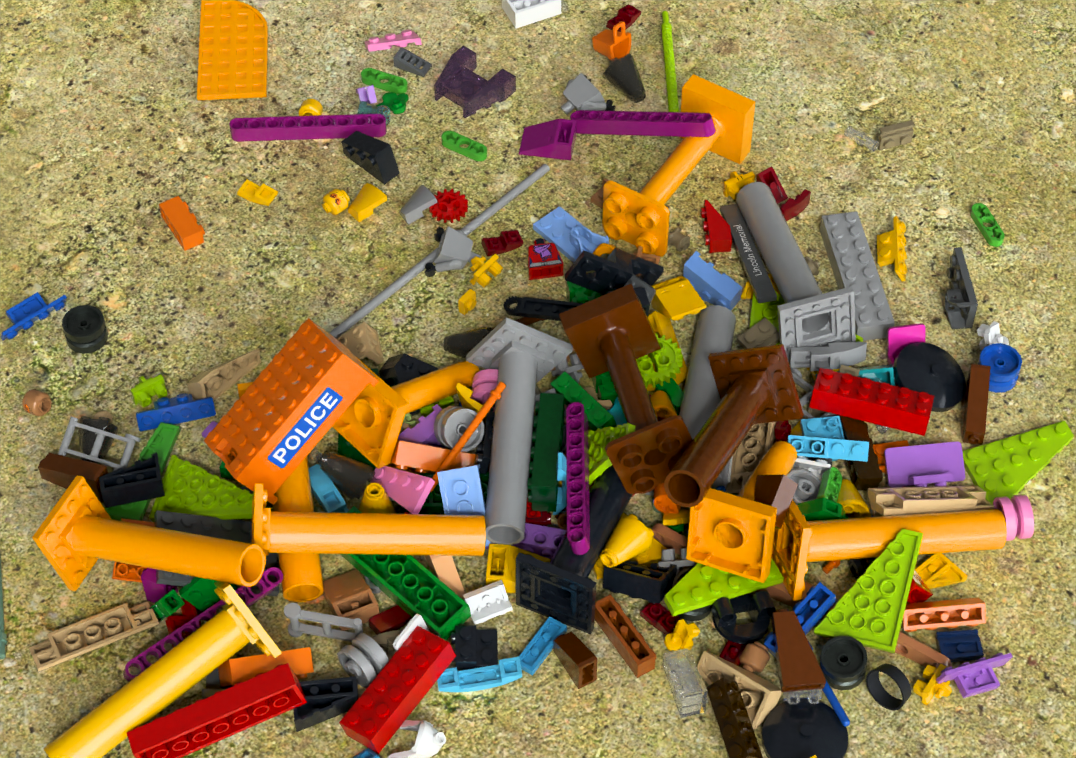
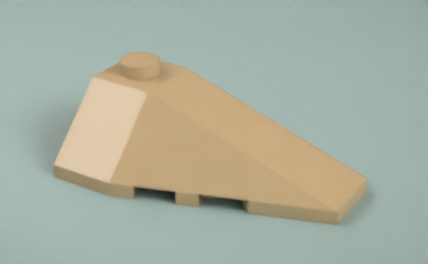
M255 349L201 372L187 383L189 394H192V398L195 400L212 397L214 401L261 363L259 351Z
M708 651L703 652L696 668L709 686L721 678L737 682L753 729H757L767 718L768 714L776 707L782 694L781 689L769 681Z

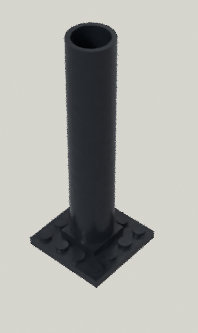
M613 465L609 466L601 476L596 478L589 490L590 549L587 553L576 555L572 552L566 531L550 562H543L532 555H525L520 552L516 557V605L548 618L550 616L563 624L591 634L594 630L596 582L588 578L633 495L626 491Z

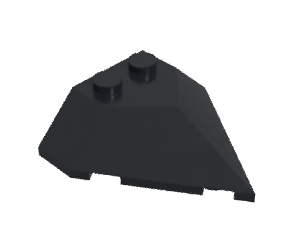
M404 353L388 358L379 370V377L392 387L436 371L438 368ZM420 410L410 412L411 416L419 414Z

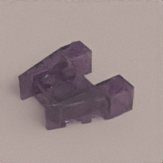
M462 46L452 54L434 85L435 100L438 101L441 97H446L463 108V117L467 118L476 114V111L485 107L487 109L491 107V104L497 101L499 103L510 97L516 91V76L502 68L487 81L472 72L477 68L476 53Z

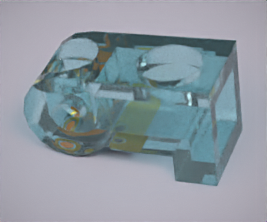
M360 101L357 114H382L386 118V125L391 122L389 107L385 105L371 106L367 105L365 101Z

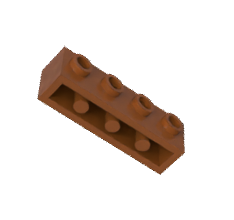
M611 594L596 601L595 621L634 675L639 678L655 669V652L645 642L642 634L634 627L631 619L623 612L620 604L615 601Z

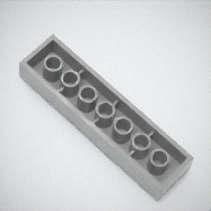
M858 212L822 216L820 233L838 289L852 286L854 290L855 334L862 337L863 341L887 338V330L890 327H894L895 322Z

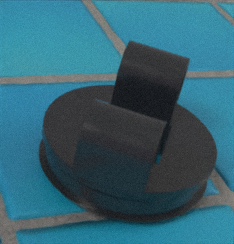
M759 591L754 595L744 594L731 599L727 597L719 598L712 604L711 612L713 614L714 626L720 635L734 643L749 644L759 641L766 635L772 614L776 612V608L769 592ZM748 612L752 623L735 625L736 613Z

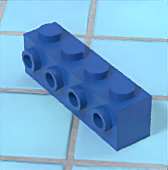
M821 582L816 586H812L807 592L806 598L802 602L799 601L792 609L805 635L837 602L836 595ZM772 631L765 638L764 646L776 658Z

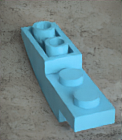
M788 435V443L796 449L797 456L868 462L869 442Z
M318 463L310 467L311 490L319 505L323 507L325 512L347 513L349 510L344 499L321 465Z

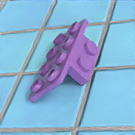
M958 441L894 447L884 450L887 481L890 488L905 486L927 487V484L947 486L946 482L965 480L962 445Z

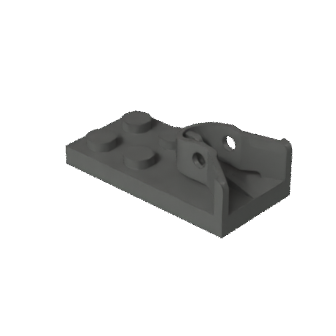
M956 247L953 250V255L950 256V267L947 268L948 279H951V289L946 290L945 311L951 329H967L973 327L978 302L962 247Z

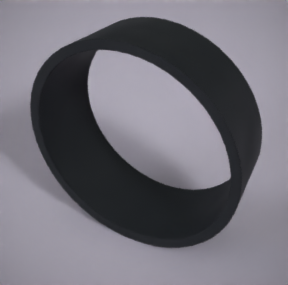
M882 664L867 674V688L871 696L882 707L889 710H899L910 698V683L905 674L897 667L890 664ZM879 672L887 674L896 682L900 688L902 699L891 696L883 688L879 680Z

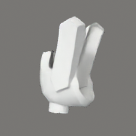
M405 720L400 729L418 731L415 746L408 751L393 753L387 758H430L439 752L446 742V737L442 732H438L433 728V724L426 720Z

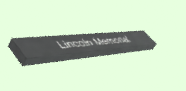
M738 205L720 206L722 217L730 225L732 241L758 303L777 301L776 292Z

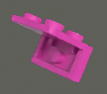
M924 324L890 327L887 330V362L889 365L894 366L897 355L907 345L917 342L925 343L926 328Z

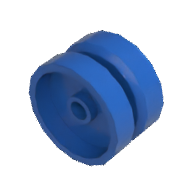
M1001 343L991 344L981 351L978 365L991 366L989 391L995 393L1007 392L1017 383L1022 359L1017 350L1009 345Z

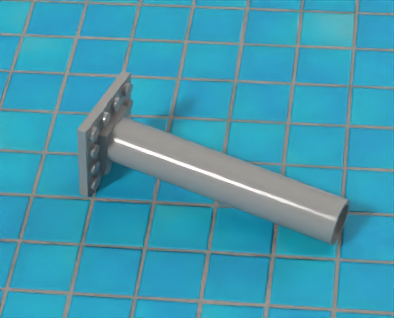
M753 182L744 186L737 194L736 202L785 303L777 306L780 344L784 345L789 364L791 347H828V343L856 342L855 303L852 286L822 294L769 186L762 182Z
M719 305L708 306L701 310L698 317L679 416L683 418L692 439H694L721 401L708 356L710 353L731 351L736 317L731 310ZM730 460L712 485V489L724 486L727 490ZM654 489L645 495L654 496Z
M507 317L466 355V361L485 369H498L497 385L500 381L506 385L500 394L501 398L495 402L485 525L487 540L495 544L513 545L521 542L525 535L536 383L573 352V346L570 343Z

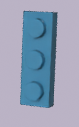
M549 616L519 655L521 669L533 676L552 651L553 640L559 635L565 634L567 626Z

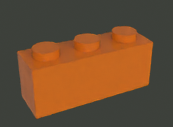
M176 196L159 204L161 217L184 251L204 243L203 235L205 231L201 224H197L194 213L189 212V207L185 201L182 202L180 197Z

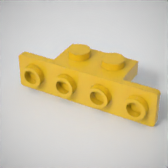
M895 216L893 217L894 230L877 235V263L880 267L895 263V272L903 282L906 281V273L908 272L905 264V259H907L905 251L907 243L904 236L906 226L903 221H900Z

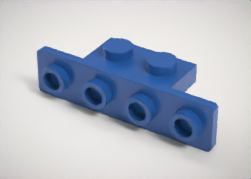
M37 292L7 310L6 315L13 323V326L1 333L0 338L2 341L7 338L8 340L14 338L21 329H29L36 320H44L50 315L51 311L62 309L67 300L66 295L47 305Z
M182 393L174 398L163 397L153 402L155 409L137 412L136 418L139 431H146L157 428L161 422L174 425L215 416L216 412L212 397L193 400L192 394Z

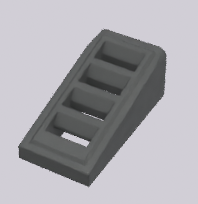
M400 48L393 58L394 67L425 77L432 67L431 63L404 48Z

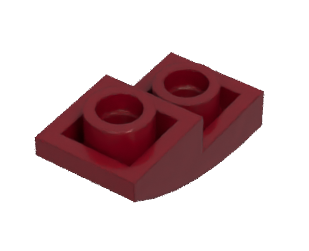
M628 4L618 10L616 17L607 21L606 27L613 30L614 25L623 21L625 22L626 30L638 19L641 11Z
M804 189L801 195L798 194L795 200L789 198L786 203L781 205L780 210L786 221L800 214L809 205L810 191Z
M518 230L501 231L499 237L483 238L481 244L486 255L493 256L494 254L498 255L523 246L524 242Z
M777 421L775 426L776 442H788V435L791 434L789 421Z
M650 603L640 612L642 618L665 635L673 633L678 620H681L678 615L672 616L671 612L667 611L660 603Z

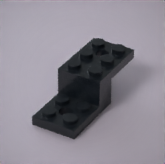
M614 248L607 259L583 250L566 272L565 280L605 295L608 294V291H615L624 287L633 274H642L638 277L652 286L663 274L664 268L617 248Z

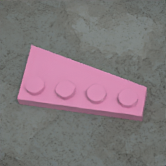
M388 466L379 469L376 467L369 480L371 483H379L390 498L412 514H419L435 483L429 477Z

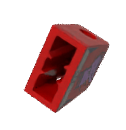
M542 238L536 239L534 245H530L528 250L529 280L563 276L564 264L555 244L545 243V240Z

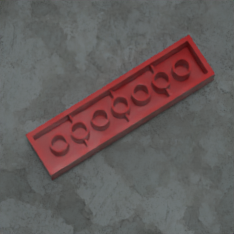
M289 663L278 665L268 672L259 673L247 681L238 682L233 687L224 691H218L208 698L197 700L185 708L176 709L173 713L164 717H158L148 724L137 726L127 732V736L135 758H181L307 703L298 678Z

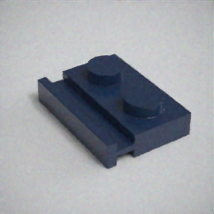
M978 629L936 632L935 637L937 639L938 651L948 657L951 662L978 660L984 657Z

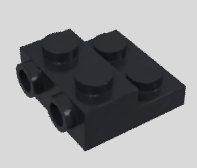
M476 625L455 626V632H451V644H455V650L453 651L456 655L452 663L456 662L458 671L498 664L497 629L476 630Z

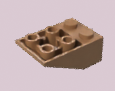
M357 569L323 581V595L334 616L351 619L360 618L362 624L369 622L370 618L379 614L378 603L370 587ZM338 626L341 631H347L349 629H352Z

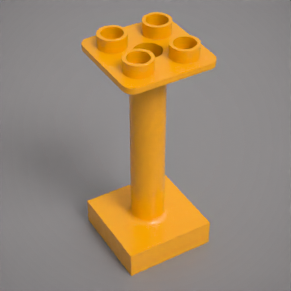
M693 74L682 87L681 112L711 114L716 132L710 137H680L683 140L639 193L608 180L603 187L602 226L605 233L614 240L622 239L635 245L637 249L639 246H643L642 253L663 257L667 253L670 217L669 209L665 204L708 151L741 164L751 148L756 101Z

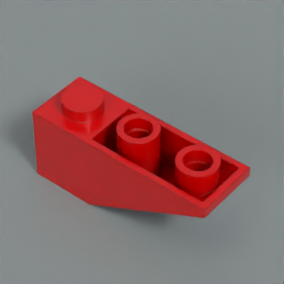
M704 200V207H701V218L705 220L703 221V232L707 234L704 236L705 246L708 245L709 253L731 252L732 236L730 225L708 200Z

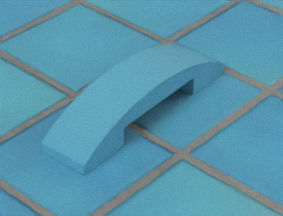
M559 452L557 456V481H562V487H558L557 508L553 515L559 514L567 506V458L563 453Z
M520 658L501 659L497 665L458 671L457 667L448 668L437 680L438 689L443 692H471L513 682L523 677Z

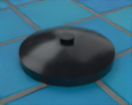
M917 342L907 345L897 355L893 370L898 387H905L913 391L934 395L932 412L951 410L964 397L966 391L964 373L957 361L942 348L930 343Z
M798 698L779 704L768 714L762 729V746L767 758H810L813 755H816L817 758H844L848 747V732L831 707L817 700Z

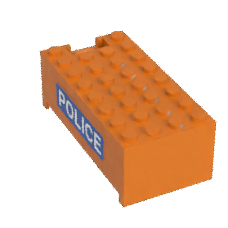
M308 318L293 337L287 341L281 351L274 356L269 365L261 371L257 379L247 388L239 400L234 403L227 414L221 418L216 427L208 433L204 442L214 454L222 459L226 464V469L235 480L254 491L255 483L263 484V489L267 490V501L274 505L279 499L274 495L275 492L368 384L375 387L379 380L344 344Z

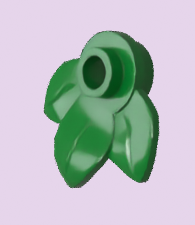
M393 92L385 93L382 96L383 102L377 104L376 109H378V106L384 105L380 109L384 110L387 106V111L391 110L393 114H401L406 110V102L409 100V97L406 93L399 95Z

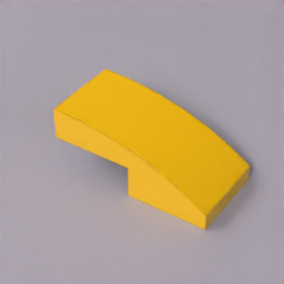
M246 179L238 190L237 195L248 201L269 206L278 195V191L264 183L259 186Z

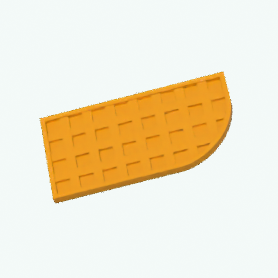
M201 0L197 100L267 97L268 26L263 15L254 7L237 0Z

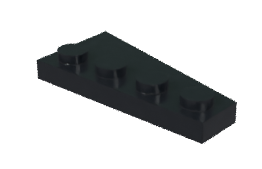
M495 403L482 420L484 423V435L475 451V454H477L475 464H480L479 473L485 475L491 456Z

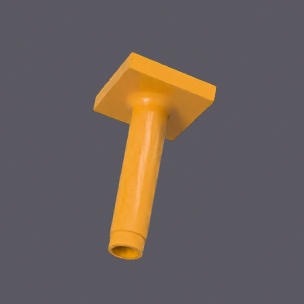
M358 359L379 382L375 387L368 384L332 427L379 469L389 465L405 414L457 394L455 388L457 383L471 388L473 377L480 370L478 366L468 361H463L390 387Z
M785 441L775 442L761 459L737 496L710 488L703 500L698 505L690 508L687 560L761 583L766 581L770 574L777 508L754 501L757 475L782 474L787 476L797 459V451L790 443Z

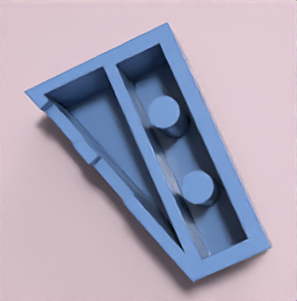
M695 251L684 264L683 277L690 281L703 301L732 310L741 300L742 286L725 273L720 274L713 268V263H706L699 257L700 253Z

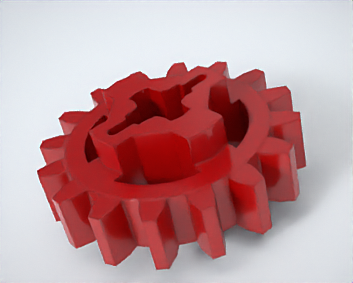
M444 189L443 193L437 191V196L434 195L438 203L429 207V212L432 213L433 218L437 217V221L443 219L444 223L447 220L453 223L454 219L460 221V216L465 217V212H468V200L465 199V195H460V191L454 193L453 189L450 192Z

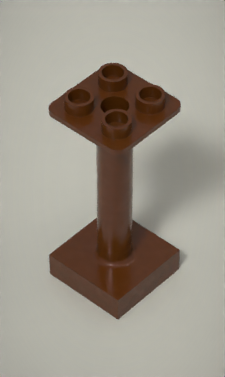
M631 283L559 314L564 331L589 379L609 371L626 423L635 425V432L609 442L605 450L626 491L629 494H645L652 491L657 485L665 482L666 476L693 439L681 416H670L658 422L636 359L661 348Z

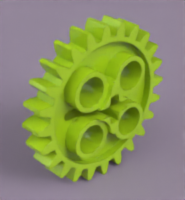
M656 333L661 349L650 353V357L647 354L636 359L646 388L649 384H652L653 388H655L656 383L663 386V381L670 383V377L676 379V373H680V368L683 367V355L681 354V348L677 346V342L672 343V338L665 340V335L658 338V333Z

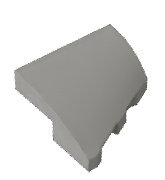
M421 185L401 208L399 213L409 225L424 216L423 210L438 202L431 191L424 185Z

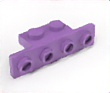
M998 653L990 659L983 657L972 664L965 662L959 665L958 668L948 667L941 671V675L936 681L939 684L954 679L963 698L991 691L1000 686L993 668L1005 665L1013 656L1011 653L1005 655Z

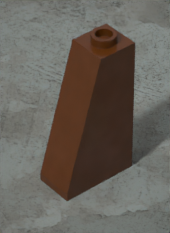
M971 364L965 391L963 443L983 444L986 431L991 366Z
M48 453L40 461L38 469L42 479L67 489L76 476H83L101 504L103 503L99 477L108 474L106 466L53 453Z
M788 609L777 610L772 614L771 622L781 692L824 689L826 679L795 612L788 611Z

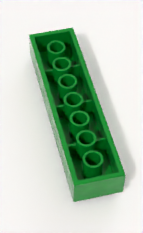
M353 506L347 513L362 512H360L355 506ZM340 554L412 618L416 614L421 615L429 631L440 638L447 640L451 636V632H455V626H461L471 616L469 605L411 555Z

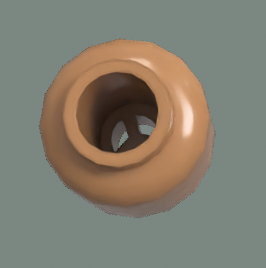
M32 389L26 392L23 397L22 406L27 413L40 417L44 416L51 409V398L45 392Z
M758 642L747 644L739 657L740 663L743 665L742 668L751 673H761L770 659L769 649Z

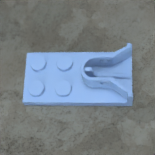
M560 206L533 224V229L549 243H554L557 250L573 263L583 250L593 253L600 244H609L607 235L602 236L593 233Z
M480 464L437 472L445 515H484L485 517L486 507L479 474ZM486 539L485 547L492 544V542Z

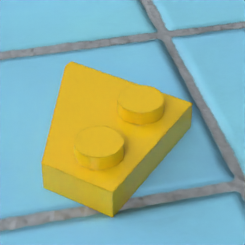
M942 553L932 555L915 569L929 589L965 582L968 576Z

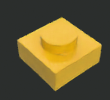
M469 289L458 300L459 312L463 315L473 310L477 304L476 292L472 289Z

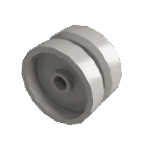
M448 406L442 409L434 422V434L437 441L441 445L453 449L477 415V412L461 406ZM481 421L460 452H468L476 448L481 442L484 435L483 421Z
M798 469L791 471L787 475L788 478L798 484L793 496L795 504L817 499L821 481L814 474Z
M360 633L351 641L352 646L346 645L337 655L346 673L350 677L356 676L357 684L367 688L376 678V675L389 662V659L374 639L365 633Z

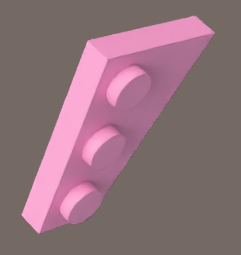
M404 30L401 34L397 35L395 33L386 34L383 38L371 37L369 41H364L365 47L369 52L390 49L392 45L407 47V44L415 42V45H422L421 38L411 30Z

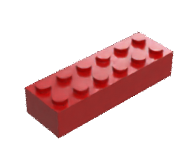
M820 368L809 408L925 436L934 395L913 391L905 387L893 386L888 383L872 381L868 378L852 376L848 373Z
M417 626L339 722L346 735L379 754L456 657L450 643Z

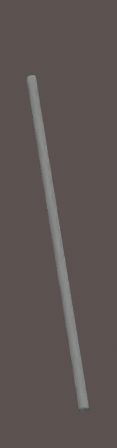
M543 164L460 230L468 236L549 172V166ZM438 248L334 328L329 334L334 338L340 337L426 269L425 265L427 263L434 262Z

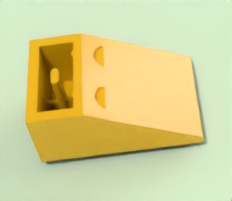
M683 276L651 286L656 290L651 301L652 308L671 320H681L685 315L698 314L702 309L707 308L690 281Z
M489 544L486 585L502 580L506 593H516V557L519 552L525 555H532L543 562H550V559L511 545Z

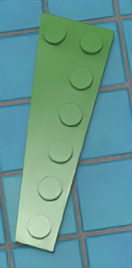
M161 422L148 441L147 446L140 453L138 460L141 462L152 457L151 454L157 452L162 474L180 433V427ZM151 499L105 508L111 519L121 521V518L142 521Z

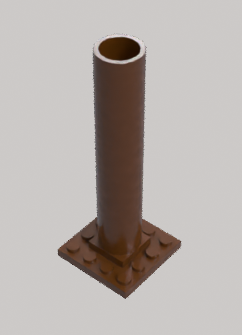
M783 344L710 353L708 359L721 401L666 476L664 482L665 492L675 504L682 507H693L703 500L754 424L802 419L804 414Z

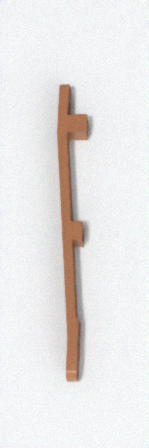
M660 523L654 524L651 528L654 533L653 537L667 549L674 548L675 553L681 556V548L687 547L688 544L687 537ZM805 582V591L802 592L801 600L793 601L783 583L757 590V592L768 591L771 598L794 607L799 601L802 602L806 598L807 592L814 585ZM833 605L820 620H823L836 605ZM902 632L899 633L895 653L909 658L925 668L927 665L938 668L940 664L945 665L946 668L952 667L951 660L945 655Z

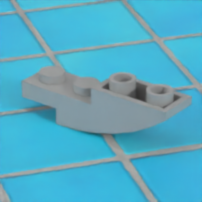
M867 342L828 343V347H791L790 367H810V371H819L820 368L833 370L839 369L841 365L851 366L866 360Z

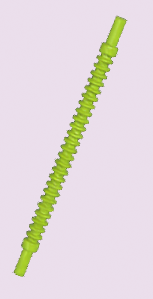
M663 11L661 30L669 112H679L671 23H669L668 12Z

